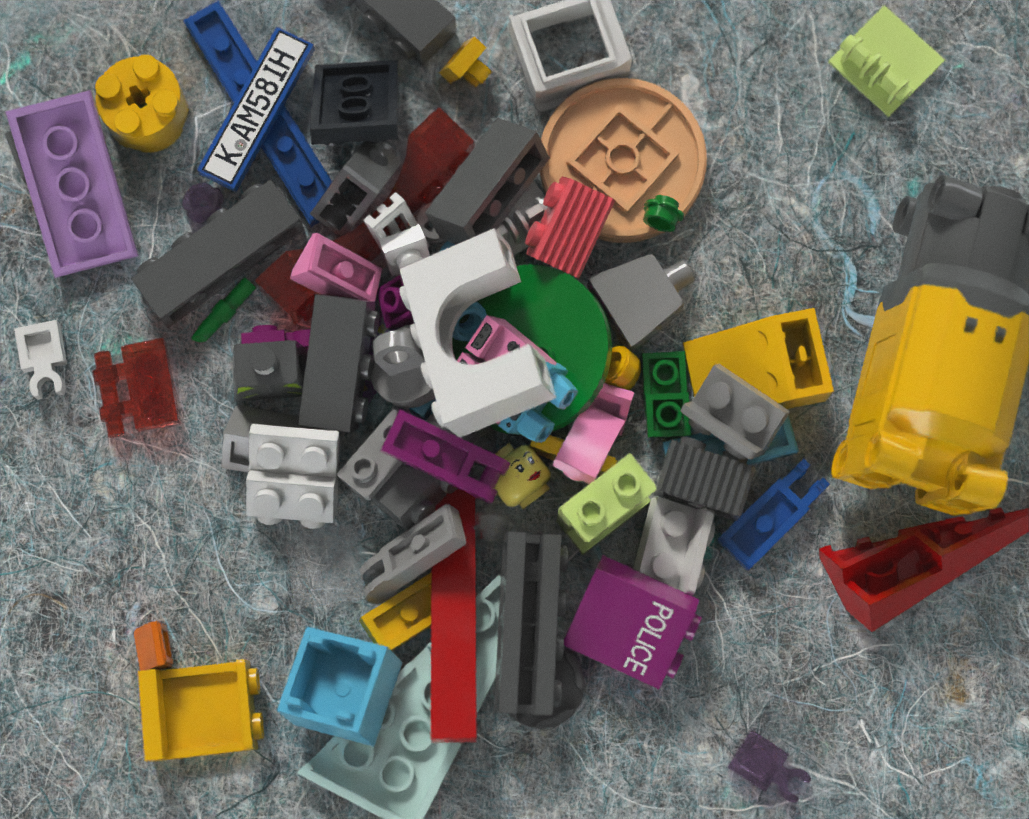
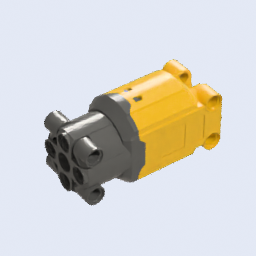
M943 174L934 183L925 184L922 193L919 194L917 199L905 196L896 210L893 219V231L906 236L907 241L897 280L884 286L879 299L848 422L849 427L846 439L841 442L835 452L831 466V475L833 478L868 489H886L893 485L904 483L916 488V504L956 516L996 508L1002 501L1007 488V473L1001 470L1005 451L1010 445L1029 365V204L1018 192L1012 189L985 185L980 188Z

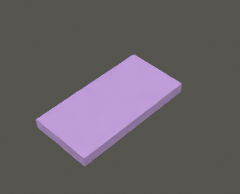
M89 90L5 111L54 277L57 278L137 257L138 251L92 91Z

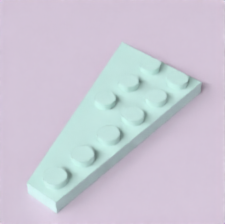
M499 575L476 596V716L495 680L501 579ZM431 641L399 672L374 747L334 736L297 774L383 819H424L463 743H431Z

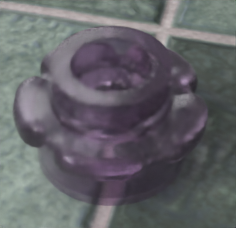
M198 183L191 186L182 200L183 208L188 212V218L196 223H203L210 215L221 209V205L224 203L222 192L218 188H213L208 183ZM202 200L207 201V205L205 207L200 206V202Z

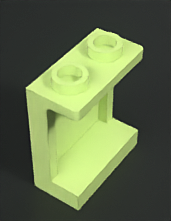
M629 453L559 507L556 522L579 552L584 555L650 504L651 499L649 496L656 491V485L631 453Z

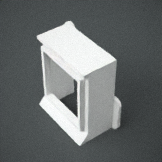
M563 0L513 16V14L509 15V33L535 108L539 112L556 109L568 96L586 85L605 79L629 76L632 58L611 0ZM593 14L608 58L546 77L531 32Z

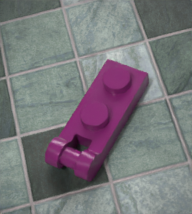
M402 410L398 411L380 449V452L490 504H493L498 493L495 486L500 475L505 476L511 464L500 456ZM474 462L484 467L479 481L468 476Z

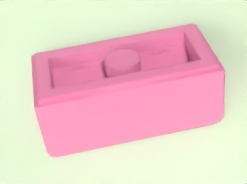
M314 233L296 262L290 279L318 294L375 302L383 268L319 233Z

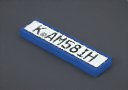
M276 27L197 169L200 175L237 192L314 53V44Z

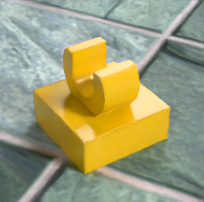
M475 36L470 38L460 46L438 73L450 84L463 76L475 88L479 84L482 85L492 71L477 58L487 47Z

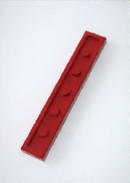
M458 488L455 492L447 494L435 506L436 511L445 504H450L459 511L467 544L431 567V743L477 742L475 497Z

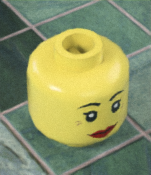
M509 443L495 453V455L511 463L506 475H500L495 489L498 491L497 495L506 506L515 507L520 505L522 509H525L550 489L546 483L550 480L551 472L530 445H521L514 449Z

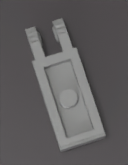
M445 504L380 548L381 551L361 565V578L364 579V582H368L364 589L365 599L368 600V603L378 604L387 601V599L397 594V589L467 544L459 511L450 504Z

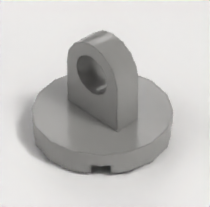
M405 325L395 331L381 334L373 341L374 367L371 377L374 389L387 402L401 408L420 407L435 399L433 388L429 387L423 377L421 363L425 362L422 349H419L413 340L410 325Z

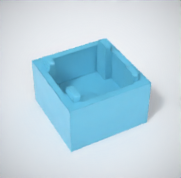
M306 627L277 712L293 725L374 747L403 662L387 646Z

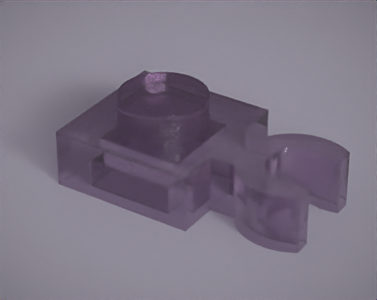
M749 730L726 767L763 792H766L770 784L774 783L777 785L779 795L784 800L792 803H797L799 798L788 790V781L793 777L799 778L804 783H809L811 780L809 774L802 769H787L784 767L783 764L789 754L753 730Z

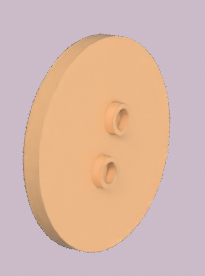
M605 79L575 91L552 113L541 138L550 157L539 172L545 194L553 182L559 183L560 178L563 176L615 199V203L598 237L599 240L607 242H638L664 233L644 223L645 201L654 199L657 195L669 196L679 203L678 210H681L685 216L697 200L706 174L707 151L700 126L691 111L681 100L666 89L639 79Z

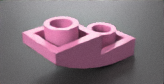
M590 405L585 412L578 415L552 466L562 470L572 480L592 483L602 469L625 421Z

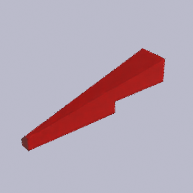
M999 507L990 509L988 517L966 522L963 516L900 529L898 530L897 537L873 543L869 537L857 539L855 547L833 551L831 545L819 549V558L845 609L869 631L873 632L1028 533L1029 508L1004 513L1003 509Z

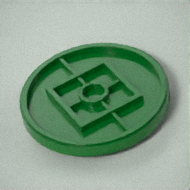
M518 265L516 267L520 276V283L482 298L477 302L485 309L486 315L505 319L548 354L556 363H559L568 370L565 377L578 390L577 395L565 409H559L548 401L541 411L544 416L555 423L552 430L554 432L576 420L579 414L585 412L601 391L611 363V331L605 312L598 300L574 277L561 270L544 265ZM470 313L464 315L458 323L466 322ZM452 337V349L456 361L462 352L473 354L465 348L469 341H459ZM497 423L491 425L493 430L498 431L500 433L511 436L525 437L523 435L508 434L506 431L500 428Z

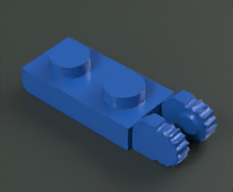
M805 459L799 462L782 480L779 478L716 540L746 571L750 570L810 510L808 506L830 485L824 478L817 480L802 499L789 488L795 480H800L808 472L810 464Z

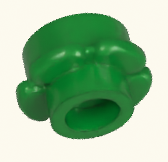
M657 195L654 199L645 201L643 221L646 225L658 231L673 232L678 221L684 219V213L678 210L679 203L675 199L665 195Z

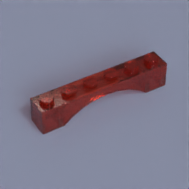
M440 107L409 134L406 157L399 178L387 199L383 202L387 208L393 204L389 197L395 192L405 200L412 214L424 203L426 205L432 203L443 190V185L455 174L457 168L475 148V141ZM377 210L372 215L374 219L379 216ZM398 215L394 220L399 229L404 231L406 226ZM364 222L353 231L333 240V242L370 262L381 253V249ZM385 226L383 230L386 236L388 237L391 234L388 228ZM304 249L285 251L255 280L259 290L294 325L298 324L302 319L308 321L312 318L315 294H318L290 279L292 270Z

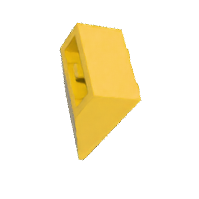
M815 308L770 316L682 343L694 397L712 367L716 364H721L786 409L826 402L834 392Z

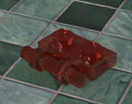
M164 338L121 346L124 363L113 365L110 351H101L94 354L96 369L92 371L94 384L100 388L103 405L99 408L101 422L106 423L109 438L125 435L123 419L133 416L135 429L138 432L181 423L167 344ZM127 379L130 400L119 402L116 383Z

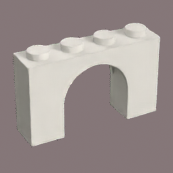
M495 228L399 269L404 284L399 289L404 305L411 311L414 324L410 325L411 335L418 348L422 349L425 362L421 363V371L429 387L433 388L436 401L432 402V410L441 427L445 426L458 437H463L557 398L545 358L530 344L480 364H463L455 359L452 349V336L455 325L463 312L476 301L521 282L510 244Z

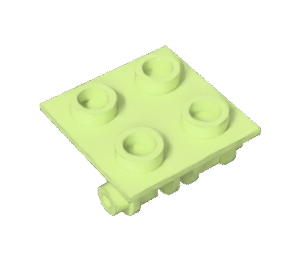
M885 5L854 36L851 34L847 36L839 46L841 49L828 60L832 67L887 117H890L945 62L942 56Z

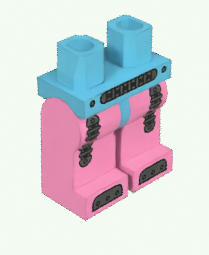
M486 315L465 347L473 354L462 352L457 362L471 365L480 364L530 344L545 358L557 397L550 402L559 409H565L569 406L577 395L578 390L565 377L568 370L559 363H556L548 354L505 319ZM547 402L497 422L498 426L508 434L523 435L535 442L542 443L546 441L554 429L555 423L541 413Z

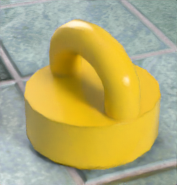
M618 345L612 348L611 363L605 383L631 390L640 376L641 362L625 346Z

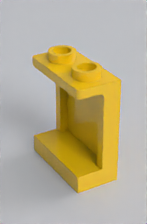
M241 659L236 660V662L138 671L145 761L155 762L258 750V740L264 739V722L262 713H255L253 695L260 694V677L258 668L251 669L250 661Z

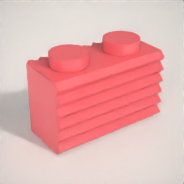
M562 176L559 183L553 182L546 192L543 205L548 208L545 210L541 223L535 221L528 231L525 244L530 247L527 249L526 255L579 279L615 203V199L571 178Z

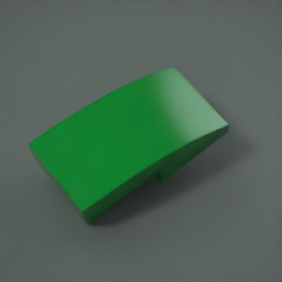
M685 351L642 353L641 362L647 438L691 436V426L688 423L690 418L680 412L683 405L689 402Z

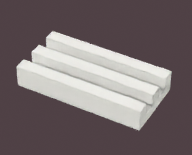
M396 192L389 197L393 203L389 208L382 203L377 208L379 216L376 219L368 215L363 220L381 251L382 248L379 240L387 237L383 230L385 226L391 235L401 232L394 220L398 215L407 229L418 225L405 200Z

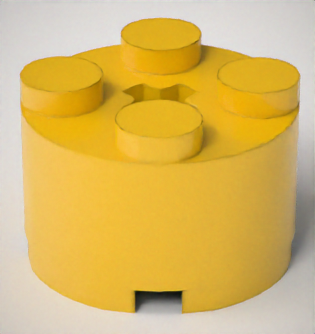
M146 54L129 57L112 65L97 79L95 84L97 111L113 138L120 145L140 150L144 153H154L166 149L179 139L183 132L182 128L186 117L188 118V104L175 75L165 64L156 60L155 57ZM141 103H147L143 108L138 107Z

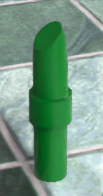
M244 277L223 300L220 299L211 308L212 312L201 322L191 339L199 343L206 342L224 323L227 324L236 314L235 311L257 288Z

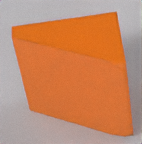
M152 621L137 628L134 631V639L140 671L172 667L173 658L167 625L159 621Z

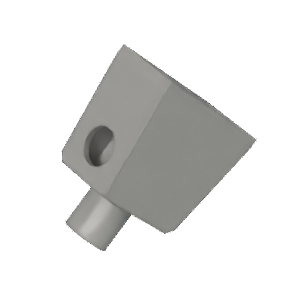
M649 254L588 278L587 289L600 303L610 327L622 346L635 353L681 313L684 303L678 291L695 282V277L683 259L663 270L655 256Z

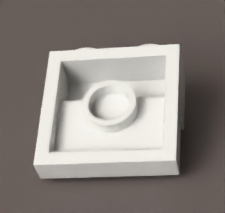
M252 424L249 431L246 516H255L259 522L266 525L277 524L283 519L300 520L304 527L311 529L320 528L326 523H333L338 505V476L336 474L339 472V431Z

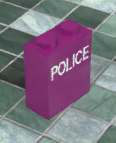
M602 555L565 636L564 646L656 689H660L665 677L674 679L681 665L684 655L677 651L683 638L692 641L702 619L701 616L695 614L699 599Z

